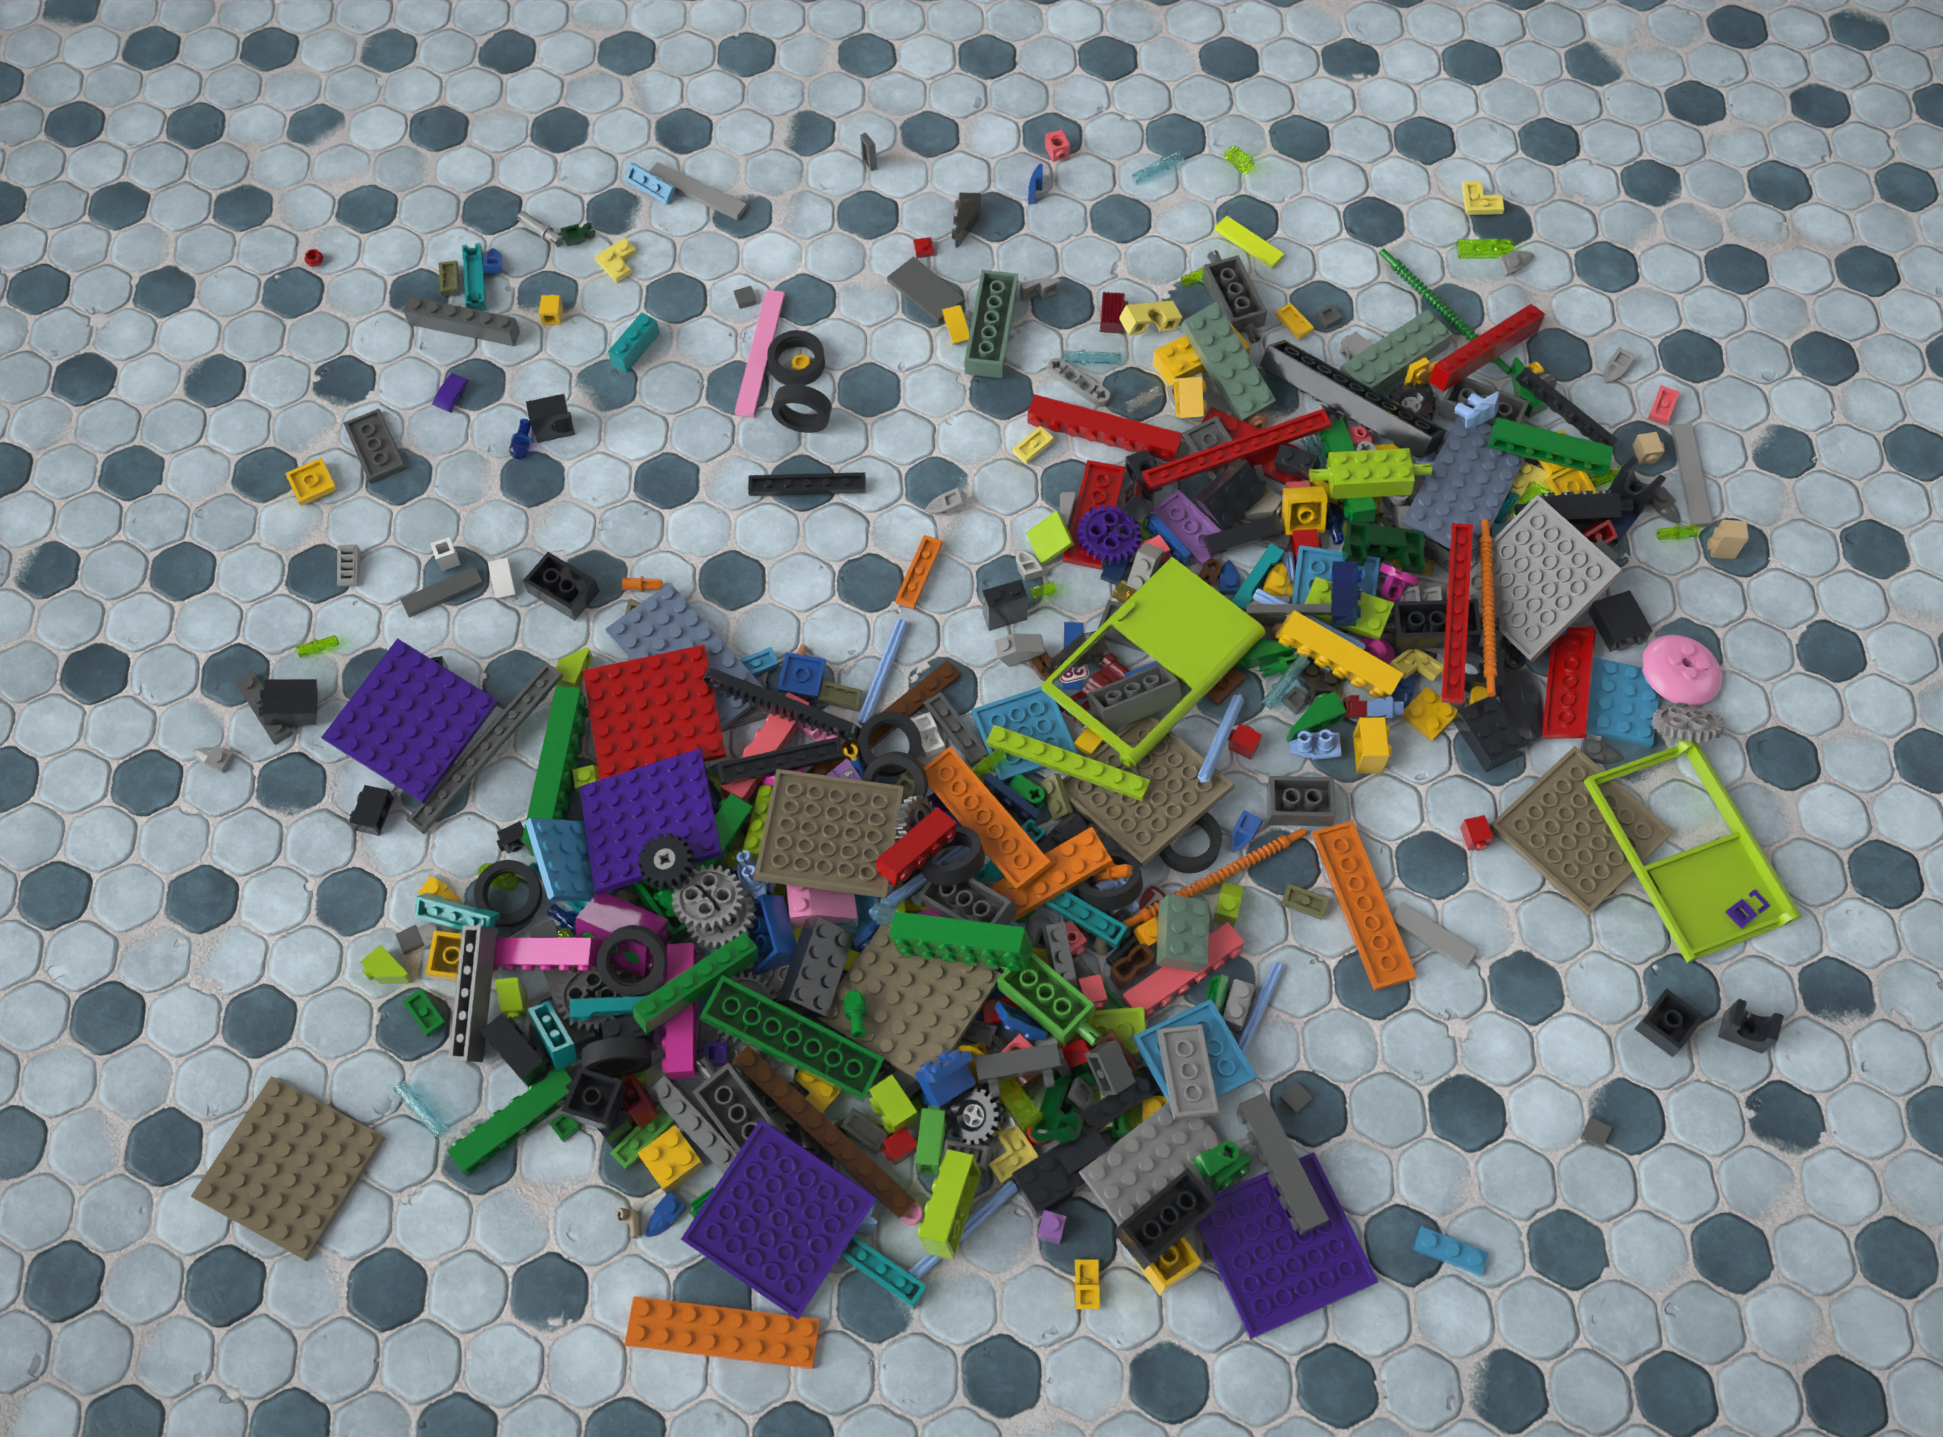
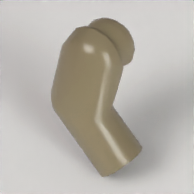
M619 1208L616 1212V1218L629 1226L630 1238L642 1237L640 1215L630 1208Z

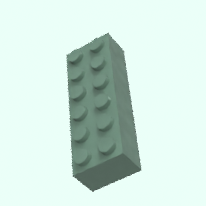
M981 270L965 355V374L994 378L1003 377L1018 292L1017 273Z
M1217 302L1182 322L1180 326L1235 418L1245 422L1252 415L1258 414L1274 404L1276 401Z
M1427 309L1344 363L1340 371L1381 393L1405 377L1411 364L1425 357L1430 360L1446 350L1450 345L1453 333Z

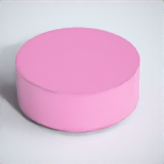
M915 1201L901 1217L902 1221L910 1226L919 1224L924 1216L922 1206Z

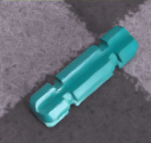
M1514 492L1508 493L1493 523L1501 524L1519 498Z

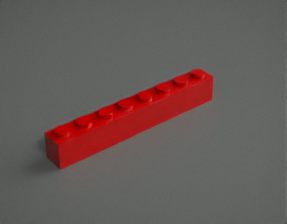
M1529 304L1435 363L1429 382L1442 392L1446 391L1538 332L1545 313L1536 306Z
M1034 394L1028 410L1027 423L1035 427L1041 426L1053 432L1065 433L1072 437L1077 436L1091 442H1099L1110 447L1122 448L1129 452H1140L1147 449L1150 455L1163 461L1176 460L1182 443V433L1036 394Z

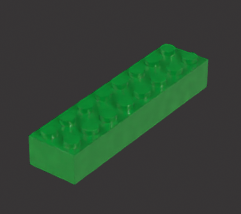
M555 687L526 821L529 818L566 820L564 819L565 813L569 812L570 809L569 795L574 790L572 770L578 768L577 757L582 752L581 738L586 733L585 719L589 717L586 696L583 695L581 688ZM525 824L522 841L530 855L535 856Z
M723 975L720 977L699 1019L860 1102L865 1099L884 1060V1057Z

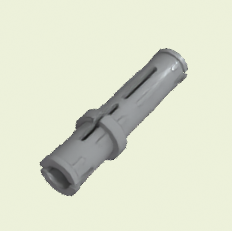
M521 211L518 214L517 220L538 233L543 240H548L556 247H560L563 244L564 238L555 233L553 228L545 226L525 211Z

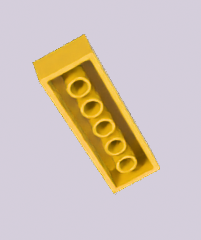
M1295 610L1286 617L1275 636L1283 646L1288 648L1292 646L1297 649L1296 652L1302 657L1307 658L1309 656L1315 660L1314 663L1322 668L1328 667L1333 670L1332 674L1341 679L1347 678L1351 681L1350 684L1358 689H1366L1369 691L1368 695L1375 699L1392 695L1404 674Z

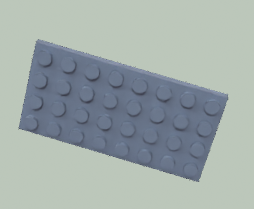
M1458 415L1432 464V475L1425 477L1402 523L1414 530L1423 531L1425 536L1449 549L1452 523L1473 524L1471 561L1473 562L1480 550L1479 539L1482 536L1481 521L1484 519L1489 520L1491 528L1526 457L1488 448L1492 425L1484 422L1475 427L1465 428V418Z
M668 583L605 629L606 633L629 660L705 645L709 668L717 669L763 687L671 583ZM713 688L721 731L756 706L750 707L748 701L742 704V699L740 698L735 701L734 696L727 698L725 692Z

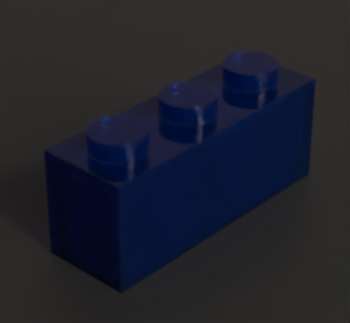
M1333 561L1330 626H1356L1357 619H1361V606H1357V600H1361V588H1358V582H1361L1362 570H1358V562Z

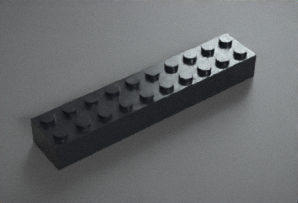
M1286 340L1268 345L1259 366L1264 368L1266 373L1280 377L1282 382L1296 386L1298 391L1312 395L1314 400L1326 403L1331 410L1340 411L1349 420H1356L1361 423L1363 428L1377 432L1379 437L1393 441L1395 446L1402 449L1409 448L1410 454L1414 457L1423 458L1437 451L1447 431Z

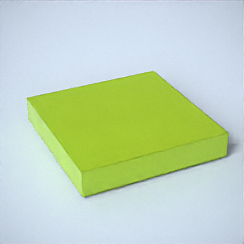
M1055 511L1026 532L1040 565L1043 566L1074 545L1059 511Z

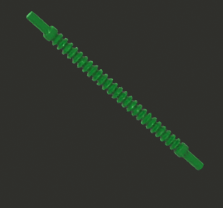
M1384 248L1379 252L1391 265V269L1397 271L1398 275L1401 274L1400 277L1404 278V281H1408L1407 284H1411V288H1415V291H1418L1422 298H1426L1425 301H1429V305H1433L1434 309L1437 308L1436 311L1440 312V315H1444V319H1447V322H1451L1452 326L1455 325V329H1459L1458 332H1462V336H1466L1467 340L1470 339L1469 342L1479 336V334H1475L1474 330L1471 331V327H1467L1468 324L1464 323V320H1460V316L1453 313L1452 309L1449 310V306H1445L1446 303H1442V299H1438L1437 295L1434 296L1435 293L1431 292V289H1427L1428 287L1424 285V282H1420L1419 278L1416 279L1417 276L1413 275V272H1409V268H1406L1399 259H1395ZM1500 356L1491 361V363H1495L1507 375L1512 371V368Z

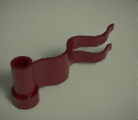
M1109 653L1101 662L1103 668L1092 675L1079 693L1073 694L1070 698L1074 702L1087 698V693L1125 678L1124 673L1130 670L1121 664L1113 653ZM1085 701L1080 707L1086 711L1090 708L1089 701ZM1063 707L1060 708V710H1061L1062 712H1064V711L1066 710V709L1063 708ZM1076 717L1072 719L1074 723L1077 721Z

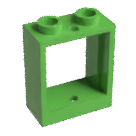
M928 1106L927 1109L922 1108L915 1159L917 1174L939 1176L940 1173L939 1163L942 1158L946 1116L945 1111L937 1106Z

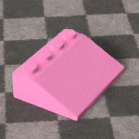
M786 885L789 916L793 929L803 928L805 919L813 917L823 918L833 924L858 921L855 894Z

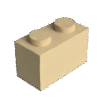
M1722 520L1719 526L1715 528L1714 534L1707 542L1711 558L1735 559L1748 540L1747 521Z

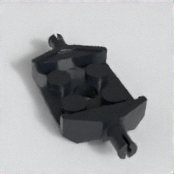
M1309 656L1301 672H1299L1297 680L1302 687L1308 690L1304 703L1307 704L1309 700L1308 705H1312L1315 696L1317 697L1323 693L1337 692L1343 679L1332 674L1333 670L1331 669L1329 673L1321 672L1320 666L1314 663L1315 660Z

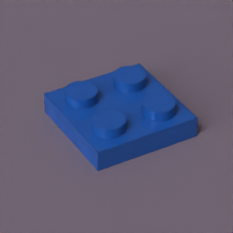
M786 652L777 692L785 694L789 692L796 696L818 699L827 663L826 659Z
M998 1000L994 1008L999 1015V1019L1003 1021L1005 1028L1012 1032H1016V1030L1021 1031L1024 1036L1031 1040L1036 1038L1042 1041L1045 1040L1048 1034L1047 1031L1025 1011Z

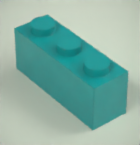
M641 312L608 350L611 364L627 373L660 335L657 320Z
M549 1000L529 1008L528 1012L532 1028L556 1071L578 1062L574 1043Z

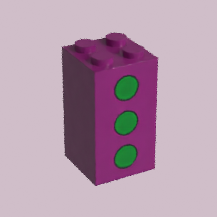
M601 893L596 894L576 917V938H593L604 942L613 931L620 927L640 925L654 931L663 941L667 951V940L670 934L668 929L669 920L610 894ZM629 939L621 941L614 946L611 953L612 964L645 978L653 969L654 958L651 950L647 945L638 940Z

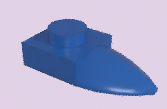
M495 248L488 250L483 256V273H502V255Z
M1228 560L1223 565L1219 576V593L1222 595H1236L1240 589V574H1238L1235 565Z
M1410 675L1406 679L1401 677L1392 693L1393 701L1404 702V709L1411 702L1417 676Z
M1243 810L1231 833V851L1236 852L1242 849L1251 839H1254L1263 820Z
M883 916L875 920L854 937L851 949L857 952L863 951L883 923L885 917Z
M668 1192L653 1209L654 1212L647 1225L646 1236L653 1237L670 1228L687 1209L686 1205L671 1192Z

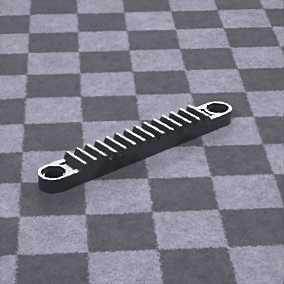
M708 668L702 678L703 682L708 686L725 692L727 698L734 696L735 701L740 698L742 699V704L748 701L750 707L757 705L758 710L763 707L765 708V713L771 710L773 716L780 714L781 719L788 717V722L794 719L796 725L803 723L804 728L811 726V731L818 729L819 734L826 732L827 737L834 735L854 742L861 731L856 724L717 669Z

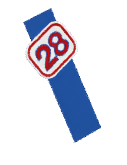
M1064 622L1063 662L1058 663L1056 669L1083 644V622ZM1083 656L1060 677V680L1063 682V690H1082V679L1089 676V670Z

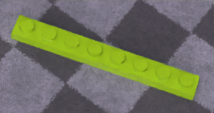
M997 725L993 726L986 741V746L1143 801L1150 785V780Z

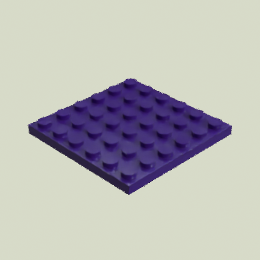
M397 638L321 738L424 804L499 702L494 697Z
M701 749L604 778L601 781L598 780L579 786L594 890L597 895L645 880L639 872L640 867L637 860H641L638 855L640 851H645L642 847L645 843L647 845L651 843L649 841L651 837L655 840L658 839L657 834L662 833L666 837V833H671L673 836L677 834L682 839L684 838L694 850V854L697 857L696 864L723 855L704 756Z
M760 1119L681 1237V1240L798 1320L876 1202L877 1197L775 1127Z
M1314 1152L1298 1159L1329 1218L1326 1225L1302 1236L1299 1231H1295L1291 1226L1289 1220L1291 1216L1288 1210H1284L1280 1204V1194L1277 1188H1273L1268 1179L1269 1172L1233 1186L1226 1191L1212 1195L1219 1206L1197 1224L1249 1340L1378 1283L1376 1275Z

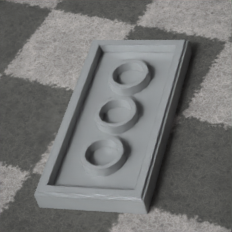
M1202 1024L1158 1029L1157 1037L1173 1120L1218 1115L1220 1111Z

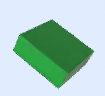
M563 1113L549 1123L563 1143L582 1128L577 1121L566 1118Z

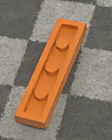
M926 535L923 536L895 599L896 604L915 609L943 545L942 540Z

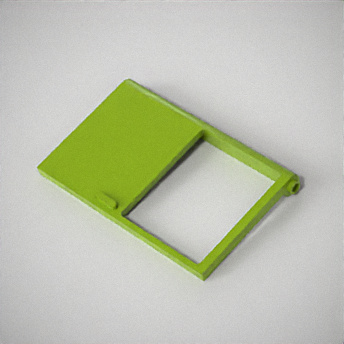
M1171 557L1041 684V690L1118 751L1121 756L1120 761L1125 766L1135 767L1265 635V630L1250 615ZM1112 626L1192 688L1135 748H1131L1053 685Z
M1687 740L1678 741V745L1585 779L1584 784L1686 963L1778 929L1802 917L1699 743L1696 741L1691 743ZM1685 755L1729 826L1732 834L1643 866L1598 785ZM1754 889L1771 905L1761 914L1758 909L1764 904L1755 895L1753 897L1749 896V893ZM1743 899L1758 916L1740 929L1725 912L1739 900Z

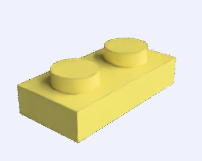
M1039 426L1013 448V454L1025 464H1028L1054 442V437Z

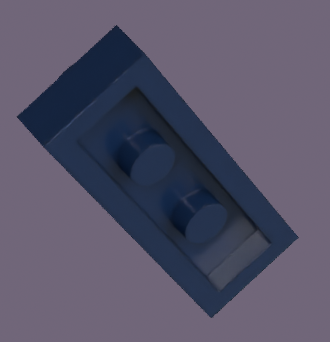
M990 773L985 778L983 783L993 796L1000 799L1006 808L1013 809L1024 822H1027L1030 818L1035 822L1040 814L1038 809Z

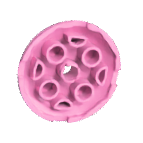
M1664 635L1651 641L1643 651L1641 658L1644 665L1642 668L1643 674L1650 686L1665 699L1676 704L1681 702L1694 707L1709 703L1719 693L1722 686L1721 667L1712 652L1700 642L1682 635Z

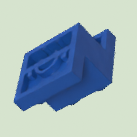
M948 1049L938 1055L939 1059L934 1062L932 1060L925 1062L920 1066L921 1070L914 1074L924 1094L918 1097L922 1105L940 1107L977 1084L967 1063L974 1060L970 1051H960V1049L951 1051V1049Z

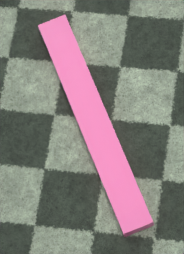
M766 290L735 408V415L753 418L755 416L768 365L767 351L775 337L785 298L784 292Z

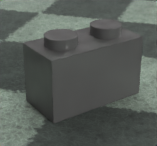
M1118 1041L1103 1042L1084 1054L1103 1096L1117 1095L1135 1083L1132 1070L1126 1062Z

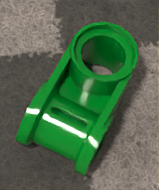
M1016 774L1008 787L1036 809L1042 810L1045 806L1044 790L1024 776Z
M1226 1141L1211 1150L1203 1152L1193 1158L1192 1161L1203 1180L1234 1162L1239 1156V1149L1235 1143ZM1227 1151L1229 1155L1224 1156L1223 1152Z

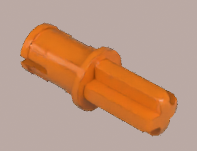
M644 576L640 578L623 577L622 579L623 590H640V592H644V590H660L663 588V580L645 579Z
M1112 864L1093 875V877H1097L1096 881L1107 879L1116 881L1118 878L1131 876L1133 874V867L1127 864Z

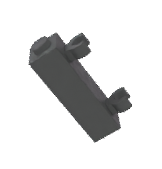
M1057 1043L975 1057L979 1084H989L991 1098L1000 1096L999 1080L1043 1073L1045 1088L1054 1087L1052 1071L1060 1070V1063L1064 1062L1062 1049L1057 1048Z

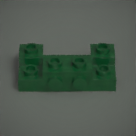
M1346 520L1342 528L1344 564L1364 566L1367 555L1400 560L1402 572L1422 574L1426 567L1423 531Z
M1088 1062L1071 1067V1077L1069 1075L1062 1077L1057 1070L1053 1072L1054 1087L1047 1088L1030 1134L1039 1144L1054 1138L1062 1144L1075 1140L1080 1135L1084 1119L1076 1113L1077 1105L1067 1096L1075 1078L1081 1077L1090 1086L1097 1084Z

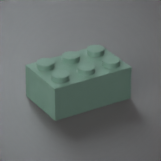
M1168 894L1159 902L1156 965L1199 972L1208 965L1210 901Z

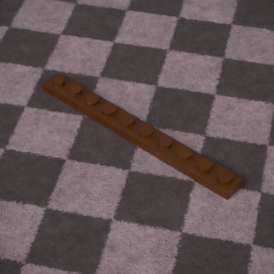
M947 660L882 712H898L911 718L924 707L925 701L939 692L942 693L961 678V673ZM884 725L875 729L870 735V749L897 729V727ZM846 740L841 744L842 749L846 748L848 753L852 754L853 748L851 744L857 747V740L854 742ZM845 755L840 760L814 765L806 773L826 776L844 760L848 759L850 761L851 758Z
M749 1045L733 1059L732 1064L869 1192L875 1195L898 1219L915 1203V1199Z

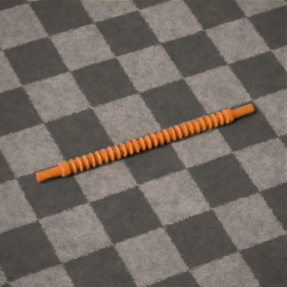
M1484 519L1481 521L1482 536L1479 539L1481 550L1480 568L1482 569V627L1484 628L1482 631L1484 633L1483 662L1485 664L1484 677L1487 683V696L1494 697L1496 695L1497 660L1495 658L1497 655L1495 654L1496 625L1493 594V542L1490 536L1489 520Z
M1302 827L1287 836L1282 835L1277 840H1273L1272 843L1269 842L1267 846L1263 845L1262 849L1258 848L1257 851L1253 850L1252 854L1248 853L1247 857L1242 856V860L1238 858L1237 862L1232 861V865H1226L1227 868L1217 869L1216 873H1211V876L1206 875V879L1202 877L1201 881L1196 880L1195 884H1190V887L1185 886V890L1181 888L1180 892L1175 891V895L1193 898V894L1198 895L1199 891L1204 892V888L1208 890L1209 886L1214 887V883L1219 884L1225 878L1229 879L1230 875H1235V872L1240 873V869L1244 871L1245 867L1250 868V864L1255 865L1261 859L1265 860L1266 856H1271V853L1275 855L1276 851H1281V848H1288L1290 843L1306 836L1307 832ZM1154 902V906L1149 905L1148 909L1144 907L1139 910L1138 914L1121 923L1129 929L1142 921H1149L1152 919V916L1156 917L1157 913H1159V903Z

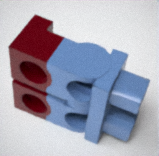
M1350 695L1343 698V706L1347 711L1344 719L1385 717V720L1393 718V716L1404 714V702L1393 701V697L1378 698L1372 701H1359V695Z

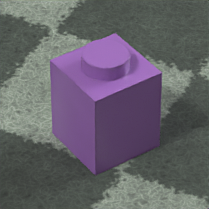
M1044 1210L1037 1239L1060 1245L1066 1216Z

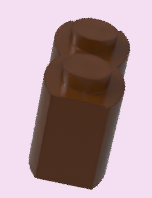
M1145 944L1134 947L1128 957L1121 958L1114 963L1109 979L1119 990L1129 987L1136 977L1144 975L1151 969L1155 955Z

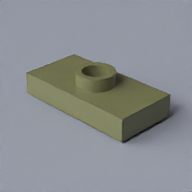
M457 260L439 263L441 296L460 294L459 264Z
M823 680L817 701L858 711L863 690Z

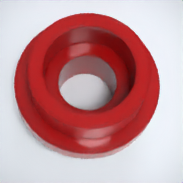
M310 249L305 254V262L311 267L319 266L324 260L323 254L317 249Z

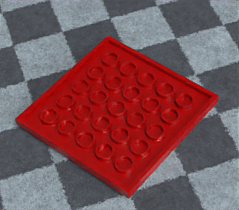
M705 645L582 670L600 781L604 778L696 749L702 750L705 762L726 757L714 690L702 680L706 670L709 668Z

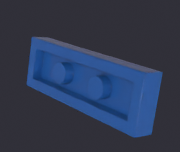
M1153 513L1147 519L1146 527L1148 532L1155 537L1160 535L1170 548L1171 556L1186 567L1190 564V551L1160 518Z

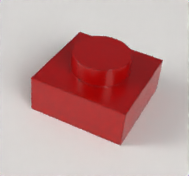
M931 237L913 239L916 259L934 256Z

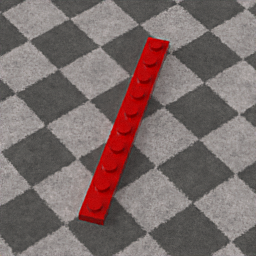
M1320 409L1142 471V476L1149 491L1227 465L1234 462L1237 458L1241 460L1281 446V444L1284 445L1331 428L1332 423L1325 410Z
M1452 523L1441 691V702L1463 704L1473 524Z

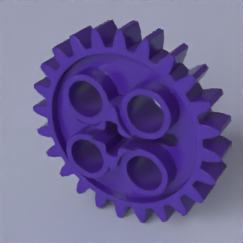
M1101 504L1099 510L1092 507L1091 512L1086 511L1085 517H1081L1077 532L1079 537L1078 544H1083L1082 550L1088 549L1087 556L1094 555V561L1099 557L1102 564L1105 560H1108L1109 565H1111L1112 560L1119 564L1121 558L1126 562L1128 556L1133 557L1134 552L1138 551L1142 540L1140 539L1142 536L1140 531L1141 525H1136L1137 521L1131 519L1129 514H1125L1123 509L1119 511L1118 505L1111 509L1110 504H1108L1107 509H1104Z

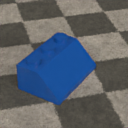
M761 894L754 901L753 905L757 911L753 913L757 918L751 920L754 928H747L750 934L748 935L749 938L758 947V960L754 962L756 970L753 971L754 974H760L787 965L792 960L797 943L783 896Z

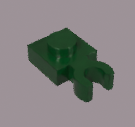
M585 223L583 227L574 224L561 228V235L567 246L585 242V237H595L596 231L591 230V223Z

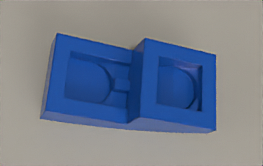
M1039 164L1031 176L1028 188V204H1035L1036 190H1042L1043 164Z

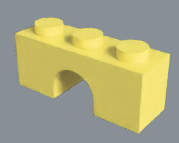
M1173 301L1126 305L1119 319L1128 335L1144 334L1150 322L1155 324L1160 332L1176 330L1183 317Z

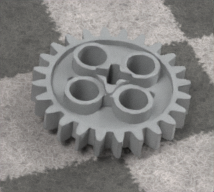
M1676 704V707L1668 705V708L1662 706L1661 709H1656L1652 719L1653 729H1657L1658 733H1663V736H1671V739L1679 738L1681 742L1687 740L1689 743L1692 741L1700 743V740L1707 743L1709 740L1715 741L1716 738H1720L1723 735L1725 722L1723 718L1719 717V714H1712L1713 711H1705V708L1698 709L1697 706L1689 707L1687 704L1684 707Z
M711 864L709 870H706L704 865H701V871L698 872L696 869H693L695 875L693 878L689 876L688 880L690 883L687 886L685 883H682V889L680 890L674 887L675 893L672 894L674 901L672 906L675 909V915L679 918L680 923L685 922L687 928L693 925L695 932L700 927H702L704 933L710 927L715 932L716 926L723 930V923L726 922L731 925L730 918H738L736 911L743 910L741 904L745 901L741 881H737L736 874L731 875L730 869L723 872L722 866H719L717 870H714L713 864ZM709 883H714L712 886H706ZM696 896L695 899L689 900L690 897ZM728 897L726 900L720 901L721 898ZM705 911H711L708 914H702Z
M744 891L743 897L745 902L741 904L743 910L736 911L738 918H730L731 922L736 921L732 926L726 922L723 923L724 933L719 926H716L715 932L709 931L710 928H708L707 932L704 933L702 927L695 932L692 925L687 930L692 936L691 938L700 947L705 946L710 951L712 947L718 950L720 946H724L743 932L750 935L747 928H754L751 920L757 918L753 913L757 909L753 905L754 900L750 897V894ZM723 897L720 899V901H724L728 897ZM705 911V912H703L702 914H708V913H710L711 911H708V912Z

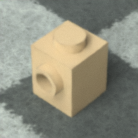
M1657 432L1637 435L1632 445L1640 465L1655 464L1659 462L1664 453V444L1660 442Z

